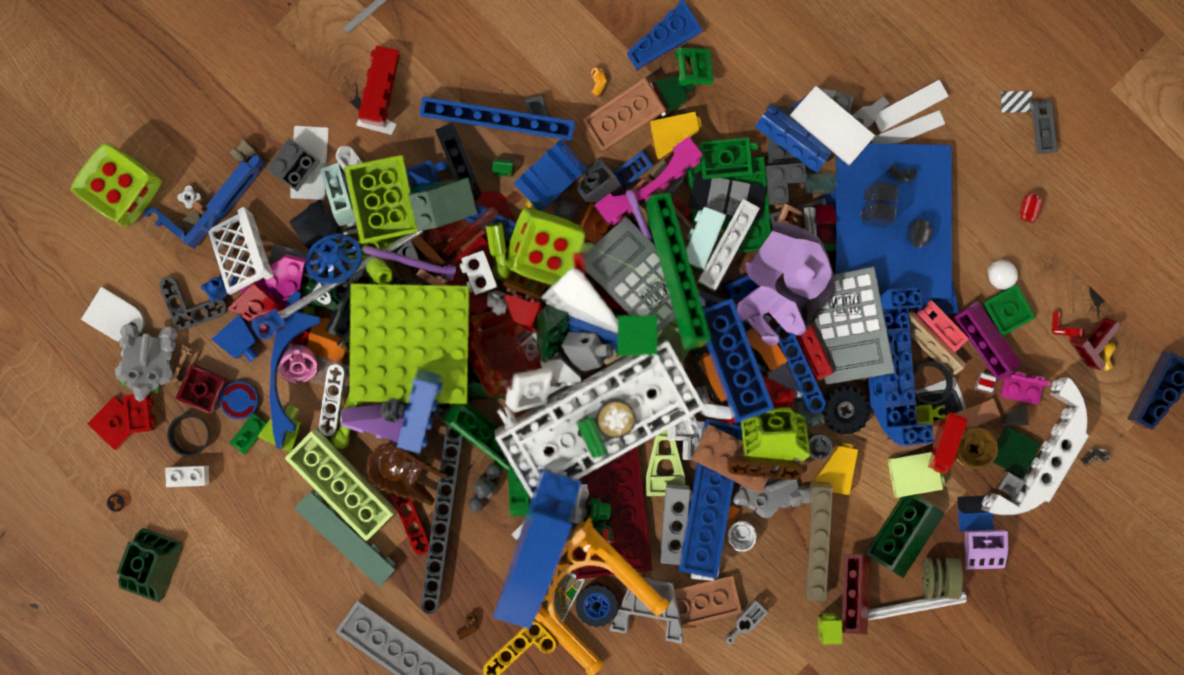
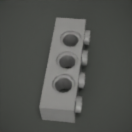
M666 484L660 549L661 564L679 565L688 518V507L692 499V491H690L689 485ZM676 502L683 503L681 509H675L673 505ZM674 521L682 523L679 528L671 526ZM672 540H679L680 544L673 547L670 545V542Z

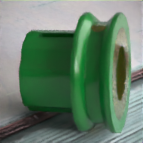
M590 497L586 504V520L589 517L594 523H597L599 519L608 520L611 510L610 504L601 503L599 498L594 500Z

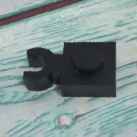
M411 240L394 251L395 254L424 261L418 258L421 252ZM411 266V270L414 273H418L417 267Z

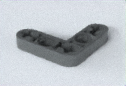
M165 277L160 281V290L172 322L179 330L190 329L227 313L228 305L224 300L220 299L188 309L177 280ZM167 281L174 284L171 289L173 293L177 292V295L167 296L171 294L169 289H165ZM174 298H178L181 301V306L178 309H174L171 306V301ZM216 303L223 305L220 313L213 311L211 312L213 316L210 317V311L207 306H209V309H213L216 307ZM199 309H203L206 313L203 320L196 318L195 314ZM191 312V318L195 323L192 324V320L185 322L184 327L178 324L181 316L182 318H189V313Z

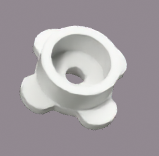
M186 186L184 192L178 194L177 198L185 204L186 208L191 209L193 208L191 204L196 200L199 201L201 195L193 191L192 186Z

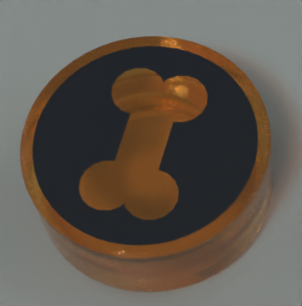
M113 493L107 498L106 505L110 511L120 512L126 508L127 499L121 493Z

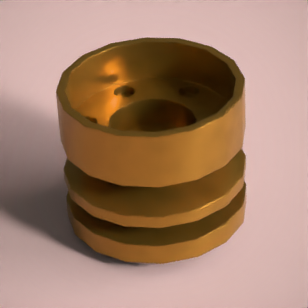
M982 428L965 430L954 460L966 469L984 468L990 465L996 458L998 452L997 441L988 430ZM970 446H975L974 452L970 453Z

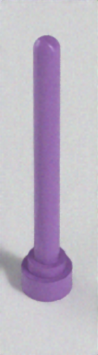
M628 190L626 196L640 229L655 245L634 192Z
M371 246L364 248V252L367 254L438 273L449 281H452L455 275L456 266L448 264L442 267Z

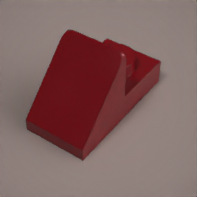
M834 205L814 206L817 237L822 244H835V224L837 220Z

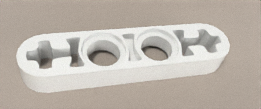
M340 362L332 363L327 370L319 421V430L325 436L332 435L338 427L346 376V368ZM337 367L338 371L341 373H339V375L337 376V380H333L335 378V372L332 370H334ZM329 386H337L339 393L336 395L331 394ZM329 403L334 404L336 412H328L326 405ZM328 418H332L330 426L333 428L327 430V427L324 426L328 422Z

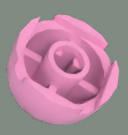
M301 344L288 346L279 357V373L285 380L291 383H296V381L300 380L302 382L310 380L317 372V360L314 352Z

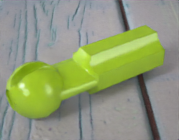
M501 222L490 223L486 225L490 255H492L494 263L492 274L494 278L502 281L506 280L510 272L506 265V245L503 226Z
M349 392L343 409L363 407L364 402L349 401ZM340 424L338 431L332 435L331 441L334 447L344 449L349 445L351 439L349 436L350 428Z

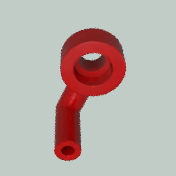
M1053 311L1052 333L1054 335H1067L1070 340L1074 336L1079 338L1081 336L1085 337V329L1060 327L1061 312Z

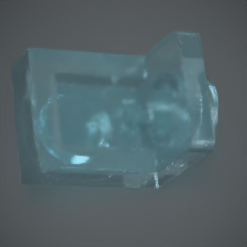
M817 399L811 401V407L814 410L820 408ZM803 400L796 402L801 415L806 419V424L814 426L821 423L820 419L825 418L822 412H809Z

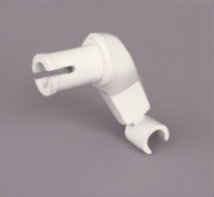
M706 386L695 389L705 407L699 411L700 414L718 419L732 418L729 406L719 405L710 401Z

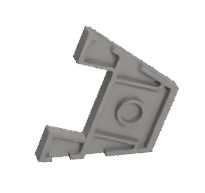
M643 577L663 598L665 597L670 602L667 609L658 617L628 588L609 631L628 633L630 614L667 620L665 641L684 642L673 582Z

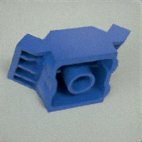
M561 139L534 165L528 168L514 184L537 210L544 211L584 174L587 168Z

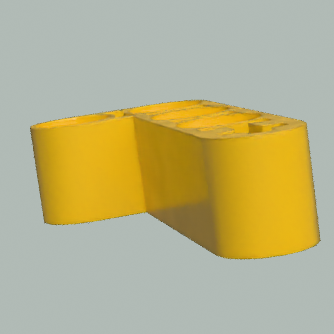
M534 619L532 625L539 626V633L532 634L529 628L523 627L486 661L483 673L484 675H500L533 643L543 653H551L556 648V639ZM523 638L526 644L523 647H518L515 644V640ZM543 640H552V647L545 648L542 645ZM508 651L512 657L509 660H504L501 657V653ZM498 660L500 664L497 665L495 669L496 672H489V665L493 667Z

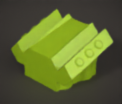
M791 407L774 408L768 412L741 421L745 456L782 460L797 458L801 462L810 456L806 419L801 414L794 413Z

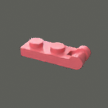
M932 300L927 303L923 310L917 312V315L953 352H956L969 339ZM932 311L936 314L933 319L928 316Z

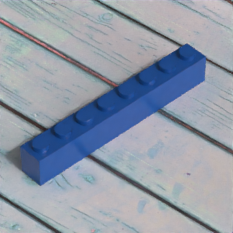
M422 97L419 116L423 118L572 142L576 128V122L571 120Z

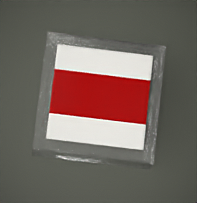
M979 371L974 390L993 395L997 379L992 374Z

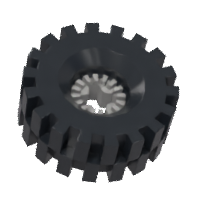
M850 386L837 387L829 391L828 395L824 397L825 408L821 411L823 422L836 433L849 435L859 432L870 419L869 413H871V409L869 408L870 402L866 399L867 396L859 389ZM846 405H848V410H850V413L842 415V410H840L841 406L845 407Z

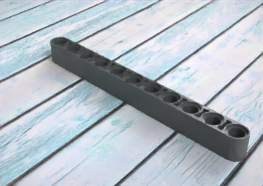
M446 425L440 471L444 472L446 466H452L454 474L453 476H447L446 479L439 477L421 598V609L425 614L435 613L440 604L464 438L461 435L458 438H452L450 435L451 427ZM451 446L457 450L455 457H450L447 454V449ZM443 485L451 487L452 492L450 495L442 493ZM441 504L448 506L449 512L447 514L440 513L439 506ZM443 523L446 526V532L439 533L436 530V525ZM434 543H441L443 551L436 552L433 548ZM431 562H438L441 566L440 570L433 571L431 569ZM435 581L438 584V588L430 590L428 582ZM432 600L435 603V608L428 609L425 606V602Z

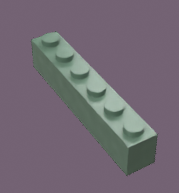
M310 491L294 509L380 587L397 569L394 566L396 564L395 561L389 556L385 557L380 553L382 550L375 543L370 544L368 541H365L331 505L323 501L324 498L317 491Z

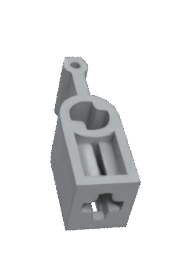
M753 599L742 613L735 619L736 628L725 636V641L731 645L740 633L746 634L751 632L768 614V611L757 600ZM749 620L748 627H739L740 621Z

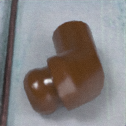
M470 613L466 616L465 627L456 631L460 640L477 631L479 622L477 615Z

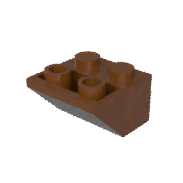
M510 270L504 282L507 292L517 295L521 293L525 295L524 299L528 301L530 299L541 301V297L548 285Z

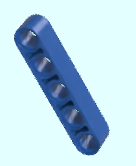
M780 325L774 331L779 339L777 345L787 359V367L807 410L811 413H819L825 408V400L794 333L788 332L787 339L780 338L778 332L780 329H784ZM790 346L796 349L794 357H790L786 352ZM796 364L803 365V374H797L795 372L794 368ZM806 381L812 384L810 392H806L803 389V383ZM813 399H817L820 402L818 410H814L811 407Z

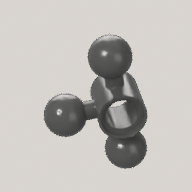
M489 464L486 470L487 478L479 477L473 489L477 493V497L471 498L468 504L471 511L479 512L483 509L484 497L490 500L498 485L492 481L502 473V468L499 464Z

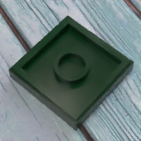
M1005 426L997 442L998 452L993 463L1024 478L1041 444Z

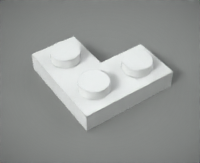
M684 421L668 428V440L683 441V460H691L702 437L704 422L697 421L701 427L699 431L691 424L694 434L689 433Z

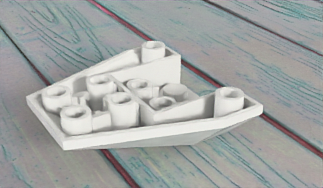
M574 267L557 284L550 286L541 297L547 305L567 312L568 319L572 316L614 334L618 333V319L584 278L582 272Z

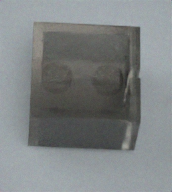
M875 181L867 186V189H864L863 200H865V206L861 209L860 219H863L862 225L886 228L894 224L896 206L889 205V202H897L898 184Z

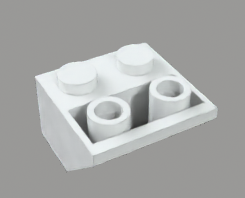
M557 352L555 357L551 358L547 363H543L541 360V369L548 367L552 371L550 386H556L558 383L576 385L577 382H581V372H577L571 361L561 352Z

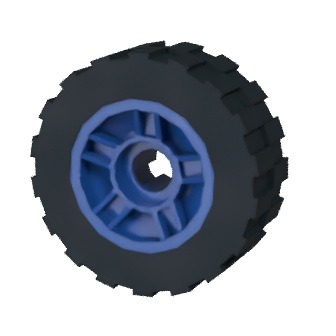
M600 583L587 585L577 596V615L583 623L590 627H603L609 624L616 616L618 611L617 597L608 586ZM595 602L600 603L599 609L594 608L593 604Z

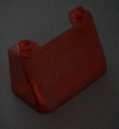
M506 309L505 313H501V315H497L496 312L472 315L469 320L468 357L487 396L490 398L507 393L508 387L513 386L514 375L542 369L538 361L531 360L528 362L514 333L518 324L514 322L509 309Z

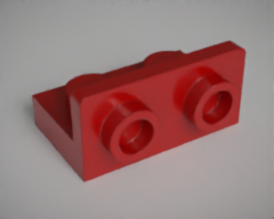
M148 393L146 398L140 402L135 398L134 394L122 395L127 434L153 431V427L156 426L155 416L151 413V408L154 406L153 397L149 396Z

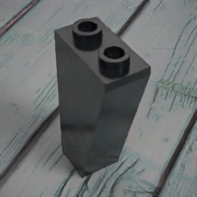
M453 122L435 129L454 178L469 177L474 200L476 201L479 199L482 191Z

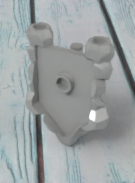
M130 324L124 325L120 330L122 337L119 343L122 348V361L119 362L118 367L115 369V375L121 382H127L128 388L133 390L135 398L140 402L146 398L150 391L155 390L158 384L164 385L171 382L173 373L169 364L172 356L170 351L174 350L176 345L174 340L177 337L176 330L171 327H164L159 334V338L151 337L149 334H143V337L138 336L137 327Z
M794 458L792 460L800 463V460L797 458ZM773 466L772 471L777 470L779 467ZM768 478L761 494L740 485V490L733 496L732 502L736 505L747 506L752 510L756 509V513L762 518H769L781 507L786 508L790 505L795 507L800 506L802 503H809L810 487H799L797 479Z

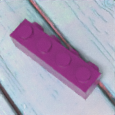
M978 301L967 306L953 317L997 381L1011 374L1021 365L1019 359Z

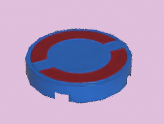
M246 382L228 384L222 390L220 396V406L223 412L233 419H246L250 417L259 405V396L251 384Z

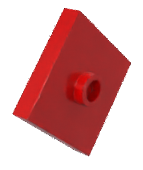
M113 396L87 423L114 450H117L132 434H127L124 406L116 396Z

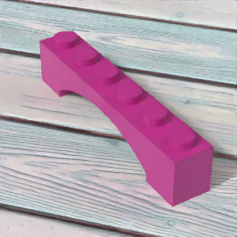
M689 136L673 147L674 155L666 169L653 182L634 192L638 204L643 200L646 202L658 189L660 191L666 189L670 185L669 181L674 178L676 180L681 178L685 174L684 170L690 166L694 168L701 163L702 153ZM609 194L595 204V208L608 226L610 224H618L623 220L622 216L627 212L629 214L633 213L626 195L612 196Z

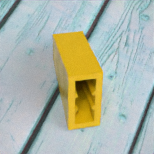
M696 112L650 121L657 161L672 153L673 147L688 136L692 138L699 132L702 124L700 116H696Z
M842 443V446L836 445L811 482H829L833 487V492L850 495L858 449H853L854 445Z

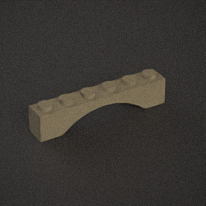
M811 482L809 551L804 595L807 601H826L833 487L829 482Z

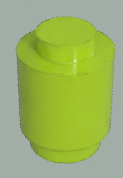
M374 258L368 262L366 270L377 284L385 285L390 282L392 272L381 258Z

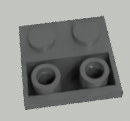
M289 138L266 169L298 192L320 163V160Z

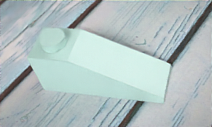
M336 163L321 168L320 171L332 213L338 226L354 222L355 217L351 199L339 164Z

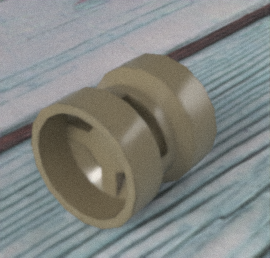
M242 139L236 148H232L229 151L239 163L242 161L246 163L248 157L254 156L257 153L245 139Z

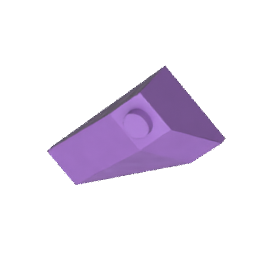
M402 402V406H405V410L407 409L408 403ZM382 404L341 409V426L361 433L366 431L376 435V438L382 440L384 437L393 440V444L396 445L398 444L405 418H399L396 423L384 420V416L380 412Z

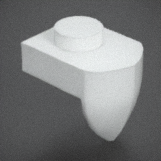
M340 146L338 148L336 160L343 170L346 166L363 163L351 147Z

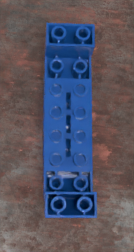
M922 288L889 289L882 294L880 300L894 373L868 377L871 408L874 409L876 418L884 432L898 445L912 446L934 443L933 425L917 424L908 308L923 307Z

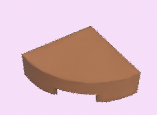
M198 200L191 204L201 215L208 209Z

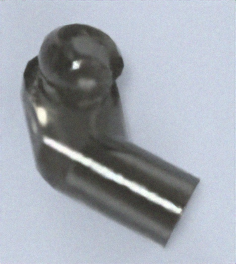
M1093 448L1080 461L1087 467L1094 460L1108 462L1111 455L1105 449Z

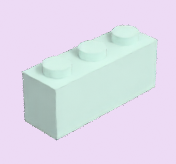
M704 207L703 211H698L695 221L698 223L695 229L691 228L687 238L690 242L688 247L685 246L691 267L704 271L726 215Z

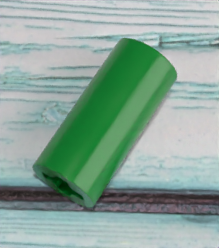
M592 415L579 419L576 425L591 457L598 458L608 452L607 447Z

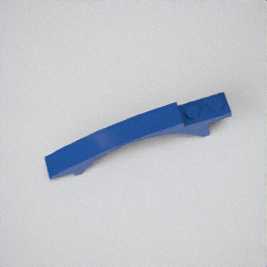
M293 291V294L288 297L287 306H291L302 299L304 294ZM300 309L283 319L285 323L284 329L279 328L276 330L271 358L270 406L275 445L279 449L284 447L287 430H296V424L285 412L278 394L277 373L279 357L283 350L299 334L315 325L321 324L322 320L320 317L299 313Z

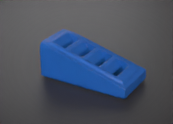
M642 150L613 172V174L624 189L652 168L655 163L647 152ZM642 157L648 166L645 167L639 158ZM634 161H635V162L637 163V165L640 167V169H641L640 172H639V171L636 169V167L633 165V162H634ZM628 166L633 171L635 176L632 177V175L626 169ZM621 171L628 177L629 180L627 182L620 174Z

